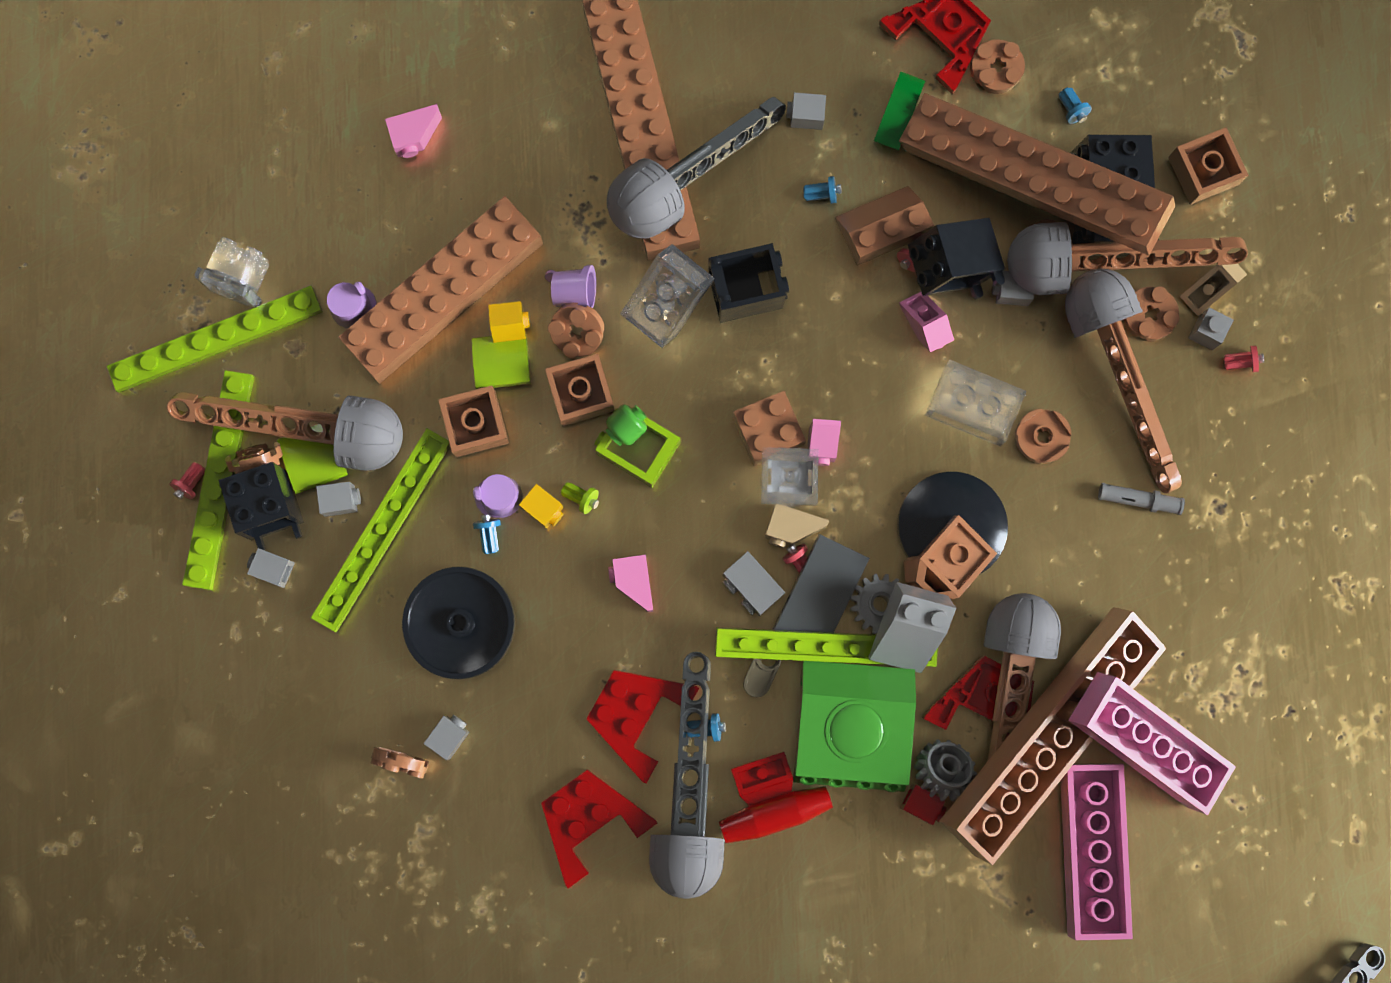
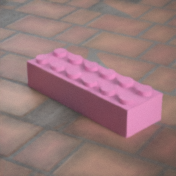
M1097 672L1068 720L1185 807L1206 815L1209 814L1235 769L1233 764L1115 676Z
M1073 764L1060 780L1068 937L1074 940L1133 939L1124 764Z

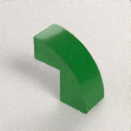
M900 72L876 133L875 142L899 150L901 146L899 140L913 115L925 80Z

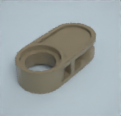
M753 659L743 683L746 693L752 697H762L771 687L782 660H776L772 666H765L762 664L761 659Z

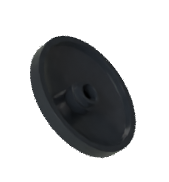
M942 472L925 478L907 494L899 510L897 534L904 554L907 558L919 556L955 515H960L997 553L981 573L985 572L1001 555L1008 535L1007 514L999 496L981 479L962 472Z
M468 567L445 568L424 578L410 594L403 612V636L413 658L429 672L449 679L476 677L492 669L507 653L515 632L514 608L505 589L491 576Z

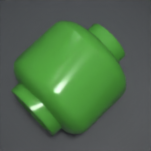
M623 404L606 420L608 428L605 431L619 446L622 444L630 446L646 432L647 425L644 419L647 416L638 406L635 405L631 408Z

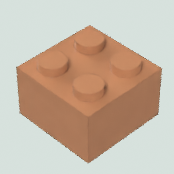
M1226 127L1176 147L1168 157L1190 205L1236 187L1249 176Z
M598 354L545 369L562 427L615 411Z
M493 386L439 399L451 451L456 458L509 444L496 391Z
M785 391L733 412V420L754 467L803 447L806 442Z

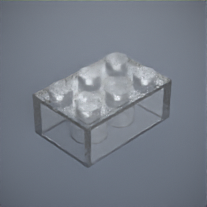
M671 244L656 256L620 314L663 348L678 335L715 278Z
M949 360L943 369L925 416L1001 446L1008 439L1026 391Z

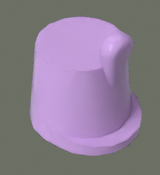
M586 265L583 269L548 270L546 272L545 279L551 282L553 306L561 307L574 302L583 307H594L596 273L593 265Z
M359 281L354 283V285L345 282L336 284L327 295V305L334 321L344 328L351 327L377 304L374 294Z
M495 474L489 476L473 489L477 508L482 514H490L493 518H505L513 515L518 511L519 504L522 502L523 494L521 487L515 480L505 475Z

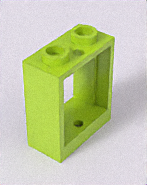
M646 417L644 421L647 429L666 439L645 473L607 450L612 439L607 433L602 431L594 443L597 446L596 454L653 488L681 443L680 437Z

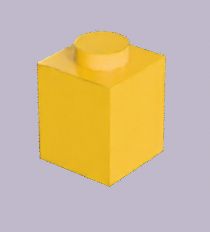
M521 301L488 305L490 329L494 343L526 339L525 328H530L528 311L523 312Z
M537 484L519 504L522 510L546 529L550 524L554 527L564 515L561 512L564 508L563 505Z

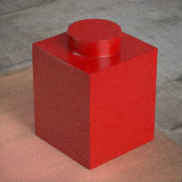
M912 783L900 809L930 825H934L935 821L940 822L947 807L944 806L946 800L941 801L937 795L931 797L930 791Z

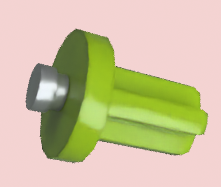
M566 482L561 490L562 496L579 504V511L583 514H588L592 508L595 509L599 504L597 500L598 490L593 487L586 491L572 483Z

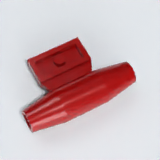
M781 752L731 769L739 796L749 806L719 821L725 843L758 839L801 825L832 809L833 805L826 786L792 791L793 776L785 752Z

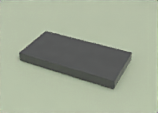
M818 534L772 630L834 633L870 558Z

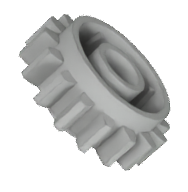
M874 574L872 575V582L864 578L862 580L864 587L858 585L855 587L858 595L851 596L850 600L855 602V606L851 607L850 611L856 612L858 615L854 619L855 622L860 620L863 622L861 629L865 630L871 627L872 634H877L885 611H877L874 608L873 601L876 597H881L885 599L888 605L895 583L899 582L898 578L889 582V574H885L882 580H879L878 575Z
M938 739L933 745L928 743L917 755L918 761L914 765V768L919 770L915 776L916 779H923L924 781L921 788H930V796L933 797L937 793L940 795L941 801H944L948 796L952 802L955 801L975 778L977 772L973 771L975 762L971 760L970 753L961 748L960 744L956 745L951 743L950 740L941 743Z

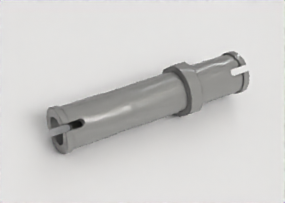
M1101 483L1098 500L1148 508L1150 512L1154 513L1158 510L1182 515L1185 500L1182 497L1162 495L1160 491L1156 490L1151 493Z

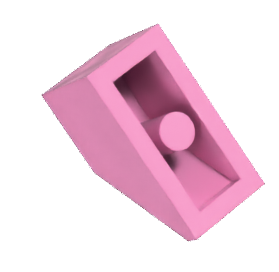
M437 104L385 119L393 148L398 158L402 156L410 158L425 149L442 119Z
M919 292L899 302L918 340L929 352L940 349L954 341L947 314L928 295L923 296L922 292Z
M812 420L808 434L807 460H813V465L829 466L830 462L836 460L841 421Z
M646 555L612 559L613 566L608 567L610 583H616V588L645 611L653 612Z

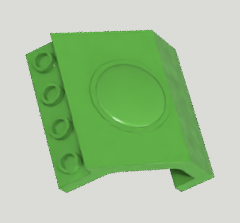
M803 661L800 684L802 686L801 712L793 782L804 785H830L836 788L854 787L862 790L878 789L888 792H905L906 785H909L916 711L915 669Z

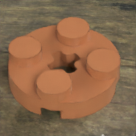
M991 40L981 44L974 54L970 65L971 76L975 83H979L980 86L984 87L983 90L992 94L1009 92L1018 84L1025 70V61L1019 46L1014 42L1005 40ZM995 61L1004 65L1001 72H996V68H991Z
M1150 286L1137 290L1135 294H1137V299L1143 312L1123 319L1127 330L1135 337L1138 336L1146 339L1145 341L1152 342L1163 339L1173 331L1179 322L1177 302L1164 287ZM1148 307L1157 312V315H1155L1156 320H1152L1151 317H1145Z
M572 302L561 306L556 311L549 323L548 331L554 344L567 357L576 358L577 356L590 355L597 350L602 342L604 323L601 316L589 306L583 307L578 305V303ZM571 325H574L576 328L581 327L583 329L580 333L581 335L573 333Z
M1043 409L1033 410L1021 419L1015 430L1016 445L1021 454L1033 463H1052L1068 451L1071 436L1070 425L1059 412ZM1038 430L1049 432L1050 435L1047 437L1048 443L1037 439Z
M273 442L275 448H268L267 444L264 443L237 451V458L231 460L230 456L225 459L228 471L238 474L270 462L280 465L279 458L283 456L280 444Z
M374 747L371 756V764L381 766L383 769L393 772H406L408 775L418 778H424L429 761L416 756L413 759L412 756L381 747Z

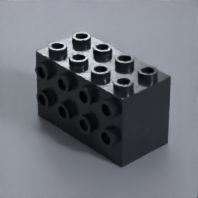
M1087 135L1070 152L1073 155L1155 188L1152 135ZM1075 224L1073 244L1115 242ZM1121 253L1117 256H1128L1129 253ZM1094 254V255H1091V256H1102V255H1100V254Z

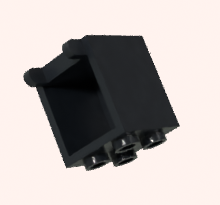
M990 218L939 224L908 244L909 256L913 262L917 283L923 296L970 288L972 297L979 299L983 296L981 286L983 282L992 278L995 286L999 287L1005 283L1002 272L1005 270V266Z
M773 243L708 258L707 273L720 323L783 309L784 302L788 299L789 286L786 276L781 277L780 267L783 266L780 251L774 250ZM768 272L773 293L763 295L758 274Z
M270 462L218 480L235 534L251 541L255 540L257 548L265 550L262 537L291 527L296 539L302 537L299 524L304 523L285 469L274 462Z

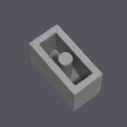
M748 551L722 575L725 578L722 583L732 594L738 592L744 599L741 604L751 615L756 613L760 616L785 594L783 589Z

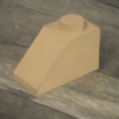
M1238 264L1216 265L1180 297L1199 316L1247 274Z
M776 503L765 538L770 539L769 544L785 548V545L796 544L825 529L829 520Z

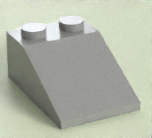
M896 582L871 648L869 660L904 669H915V672L922 673L946 636L955 614L956 607L949 596Z

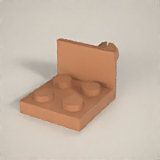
M955 515L919 556L906 558L904 561L905 581L907 585L949 596L950 599L959 598L997 553L960 515Z

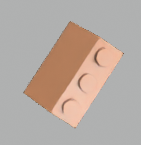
M909 186L835 217L857 266L911 243L934 227L923 201Z

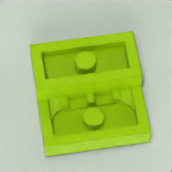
M492 336L472 338L476 390L488 386L498 388L531 384L527 338L497 343L493 342Z
M321 424L311 427L316 432L323 431ZM285 437L277 439L283 453L282 459L296 494L348 475L346 468L336 465L334 445Z

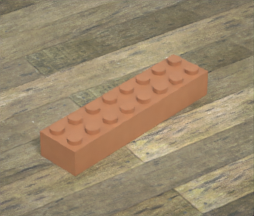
M504 196L343 332L339 339L380 384L542 246L541 235Z

